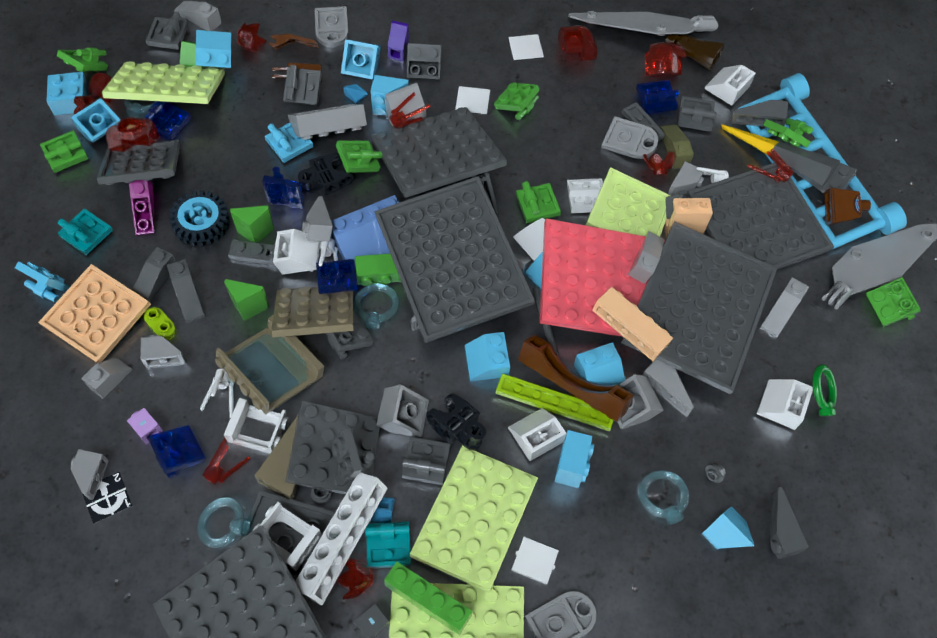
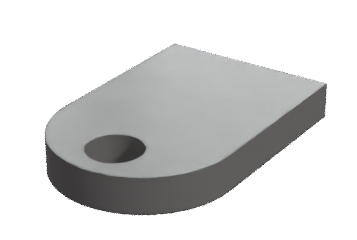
M347 6L315 8L316 38L321 45L330 48L339 47L345 43V39H348Z
M614 116L602 143V148L632 158L644 159L650 157L656 151L658 136L651 127ZM646 142H652L653 146L645 147L644 144Z
M570 591L525 615L524 618L536 638H582L591 631L596 622V609L593 602L586 595ZM583 603L588 606L589 613L587 615H581L577 611L579 604Z

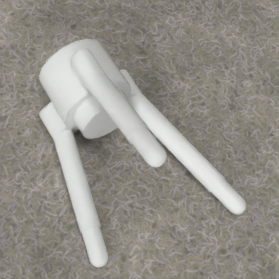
M697 167L698 171L704 172L703 175H711L712 183L729 178L726 170Z
M330 238L329 242L320 241L319 266H322L324 257H329L333 254L336 277L339 278L338 248L334 247L335 240Z
M217 369L200 410H204L210 396H215L217 389H226L229 386V411L231 418L234 411V382L229 379L224 369Z

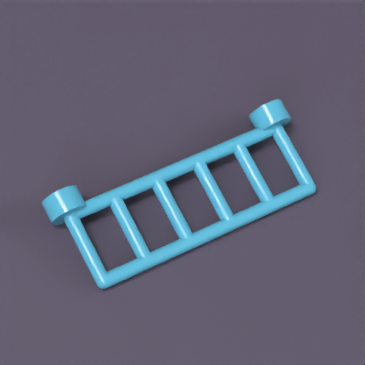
M796 73L783 79L780 84V90L738 108L741 109L768 100L785 99L797 113V115L790 118L803 121L813 128L811 134L815 140L811 141L807 148L804 146L799 148L811 152L822 148L828 157L840 160V163L848 166L801 100L809 97L810 90L807 80L801 73ZM745 125L750 133L766 138L774 136L767 132L768 128L761 130L759 126ZM765 154V155L767 156V158L769 159V161L771 162V164H772V163H775V162H778V161H776L775 159H773L772 157H770V156H768L767 154ZM785 167L832 242L833 249L878 229L883 234L889 235L906 227L907 219L902 207L896 202H890L878 207L855 175L849 186L853 191L860 192L861 200H870L871 208L868 213L873 220L835 236L822 218L826 216L825 205L815 208L804 192L805 189L813 185L804 179L797 181L790 170Z

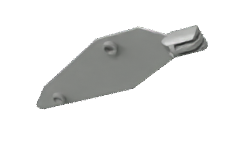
M589 11L588 13H569L568 15L570 18L587 23L652 33L660 36L666 34H689L694 30L696 32L715 31L718 28V23L713 15H697L691 19L652 12Z
M937 223L916 225L853 246L832 267L834 285L822 297V300L825 302L832 295L828 304L832 306L838 300L834 307L838 309L850 295L901 278L937 239Z

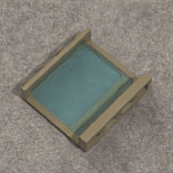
M274 315L268 318L267 328L226 353L217 348L215 358L220 369L223 368L227 372L229 379L232 382H236L240 386L241 392L245 396H249L256 409H261L265 415L322 378L324 372V365L296 336L272 337Z

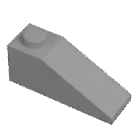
M183 1L173 10L174 12H179L181 17L207 31H214L222 23L218 8L206 2Z
M318 196L307 214L306 222L302 224V232L305 233L308 241L329 242L333 225L323 197Z
M648 231L628 275L645 284L656 269L665 240Z
M792 277L760 328L777 338L809 286Z
M656 359L644 371L643 376L648 377L652 388L688 417L694 406L676 369Z

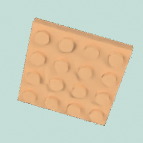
M91 264L38 323L94 362L100 363L151 304Z

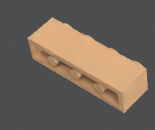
M612 287L597 300L592 310L652 361L665 350L673 339L667 330L658 326L651 317L646 316L635 304L623 297L621 292Z

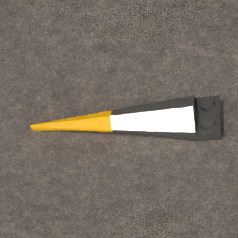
M721 124L723 130L754 146L776 161H781L785 167L809 182L822 193L830 188L845 190L856 175L857 169L840 163V160Z

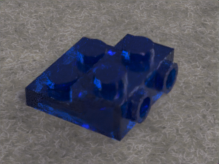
M354 259L323 262L322 266H319V262L316 263L319 294L358 290Z

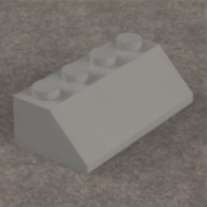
M348 104L288 115L295 135L301 137L302 140L311 139L312 135L318 134L319 137L327 136L331 131H335V134L344 133L345 129L351 128L352 131L362 129L361 126L367 125L363 104Z

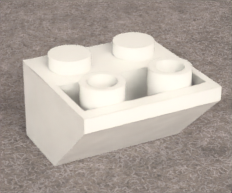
M743 65L724 67L705 86V89L732 106L750 87L756 73Z
M297 229L277 231L273 263L282 275L317 270L320 241H308L305 233Z
M769 379L757 414L795 430L804 420L813 387L795 379Z
M543 408L508 427L529 461L563 443L567 434L557 418Z

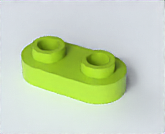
M152 307L145 312L144 320L157 336L170 340L176 335L175 325L160 308Z

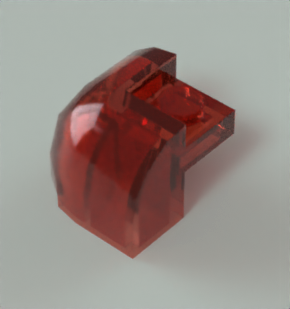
M574 25L559 29L558 41L561 51L566 50L567 54L578 52L581 61L597 59L598 47L594 35L588 28Z
M670 42L651 44L649 51L645 53L646 76L682 75L681 58L686 57L683 47L677 43Z
M128 117L121 119L109 127L106 132L109 150L125 152L134 144L150 146L160 139L155 123L147 118Z

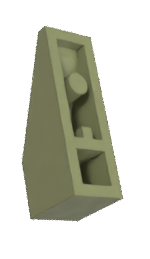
M677 124L660 126V129L664 132L663 141L672 169L682 168L685 161L691 163L694 153L690 141Z

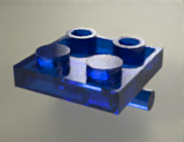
M669 80L637 84L636 90L643 110L647 114L677 110L678 103L675 97H679V91L672 89Z
M158 101L148 109L149 112L142 119L141 125L142 128L170 141L191 119V115L165 101Z
M279 167L272 169L273 177L264 175L262 182L268 202L274 205L280 204L291 208L303 209L304 198L300 182L284 179Z
M189 425L150 435L148 439L156 459L168 479L176 476L175 471L204 463L206 459Z

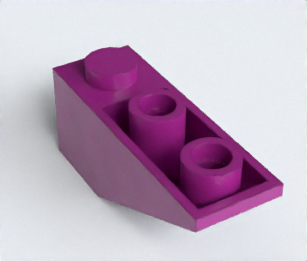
M135 180L129 183L135 234L155 233V204L152 181Z

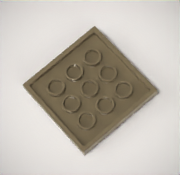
M353 284L277 290L272 337L354 331Z

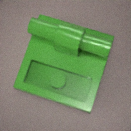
M85 48L58 50L57 57L64 60V63L76 67V70L83 73L87 71H107L108 68L107 63L98 59L99 56L107 55L106 50Z
M511 83L494 102V106L500 110L519 111L515 118L521 120L525 114L532 110L534 103L539 99L537 93L540 89L536 84Z
M788 118L786 125H789V128L767 119L764 122L763 126L768 128V133L774 136L778 135L779 139L786 143L790 141V144L798 148L800 145L807 148L811 142L802 137L804 132L812 133L813 128L803 121Z
M74 130L40 144L44 156L54 173L88 159Z
M337 141L336 148L347 173L379 171L380 165L377 158H382V152L373 151L370 141Z
M525 181L522 183L523 189L516 191V197L526 223L535 222L541 218L548 219L560 216L561 210L550 183L530 187L529 182Z
M903 277L866 293L883 327L906 317L908 320L916 317L914 314L921 311Z

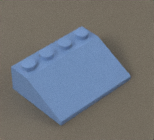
M395 195L331 221L333 225L331 237L335 240V245L352 276H355V256L390 254L374 211L399 203Z

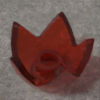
M244 23L239 28L237 41L243 49L257 52V48L267 42V40L257 35L259 23L249 25Z
M97 73L90 79L89 94L92 100L98 95L106 102H111L112 98H103L102 93L112 79L110 75Z
M668 152L664 161L658 154H652L649 160L646 154H643L648 169L653 170V175L667 174V169H671L674 163L675 153Z
M348 559L345 565L349 570L340 575L336 580V583L349 590L343 596V599H352L362 595L373 582V574L364 563L355 559Z

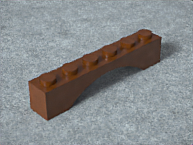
M535 334L523 343L518 360L527 367L532 368L541 376L551 380L557 386L567 390L616 422L626 414L633 399V394L618 385L596 384L577 376L560 361L552 346Z

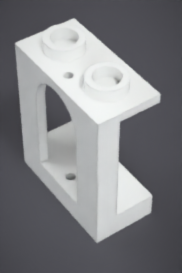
M239 398L224 436L229 443L270 454L282 438L283 430L288 428L289 418L285 410H282L281 414L270 411L265 415L261 409L258 410L255 406L249 405L247 400ZM246 417L276 425L271 440L263 441L241 435L240 432Z
M277 502L275 506L272 505L267 510L266 518L261 524H257L253 530L259 526H264L269 534V529L273 524L283 522L302 534L304 537L292 554L274 543L284 563L294 571H297L321 538L322 533L320 529L314 525L310 526L283 508L281 503Z

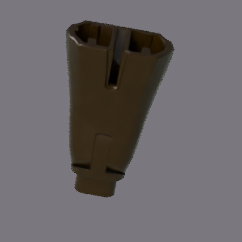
M669 34L665 40V43L670 44L671 48L676 52L693 59L709 71L713 69L715 62L718 61L724 49V43L701 40L683 34Z

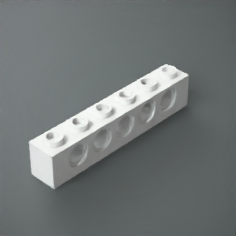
M360 472L352 482L295 581L304 598L321 606L323 605L388 489L378 478Z

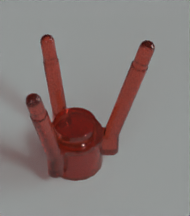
M413 92L397 108L391 111L392 115L389 116V119L394 128H401L405 125L423 120L422 117L408 121L407 118L430 108V104L406 115L403 111L399 112L415 96Z
M771 149V152L767 151V155L779 166L775 172L777 176L747 164V167L774 179L778 183L781 180L784 183L787 182L795 173L774 149Z
M226 438L223 439L210 464L202 474L205 479L214 485L218 481L222 484L227 477L250 460V457H246L223 475L222 472L224 470L218 464L229 449V446L226 445Z

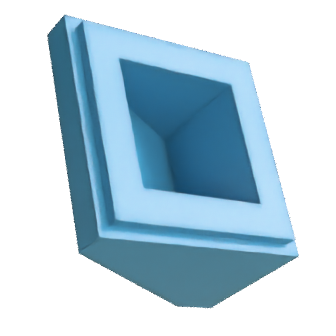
M383 497L370 521L375 523L392 522L395 498Z

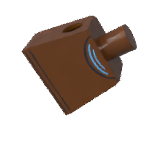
M830 188L824 192L826 226L856 220L862 216L861 211H869L871 208L870 200H861L859 191Z

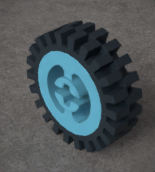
M200 190V195H197L196 191H192L193 196H189L186 193L184 194L186 199L180 196L178 198L179 203H173L174 208H170L171 214H169L174 234L180 241L183 240L187 245L190 242L191 246H195L196 242H198L199 247H201L204 241L207 242V245H210L211 239L217 242L218 235L221 238L224 236L223 231L227 232L230 218L222 198L219 199L217 194L213 196L210 191L205 195L204 190ZM189 219L192 220L193 225L188 223Z

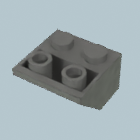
M408 43L407 78L440 79L442 45Z

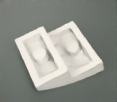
M602 178L567 180L571 213L591 212L603 184Z
M544 218L528 225L513 237L533 261L543 252Z

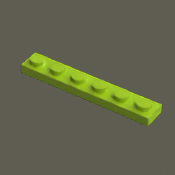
M505 374L501 375L495 394L540 409L543 408L546 411L610 432L613 419L592 408L583 400Z

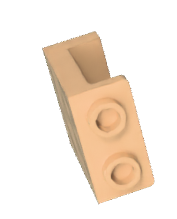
M674 198V211L671 219H666L664 224L666 238L674 221L704 234L713 214L710 198Z

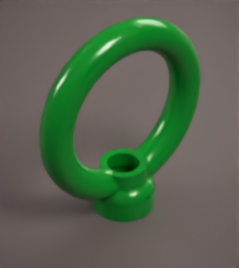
M820 364L815 368L812 378L814 397L820 407L819 416H835L836 410L834 407L837 400L835 378L827 365ZM822 373H824L828 384L829 396L827 403L821 389Z

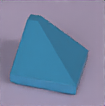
M357 84L343 87L344 95L355 104L368 95Z

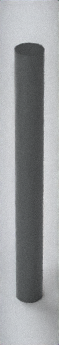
M534 287L532 290L540 315L541 291L539 287ZM542 324L547 342L552 346L555 354L559 355L551 325Z

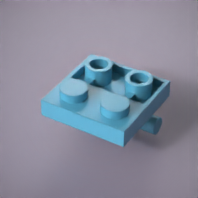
M291 123L278 129L274 124L268 125L271 133L265 135V140L283 163L313 147V142L310 139L302 140L301 137L295 135Z
M18 261L15 269L37 280V283L27 279L24 282V286L33 290L34 294L43 299L47 298L56 303L60 297L51 292L53 288L66 292L71 287L64 283V278L56 274L53 275L48 269L37 266L29 261L27 264Z

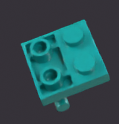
M84 208L70 222L61 218L58 221V225L62 229L57 234L67 243L87 255L113 229Z
M409 521L372 523L366 526L367 569L392 568L396 561L405 567L411 566Z

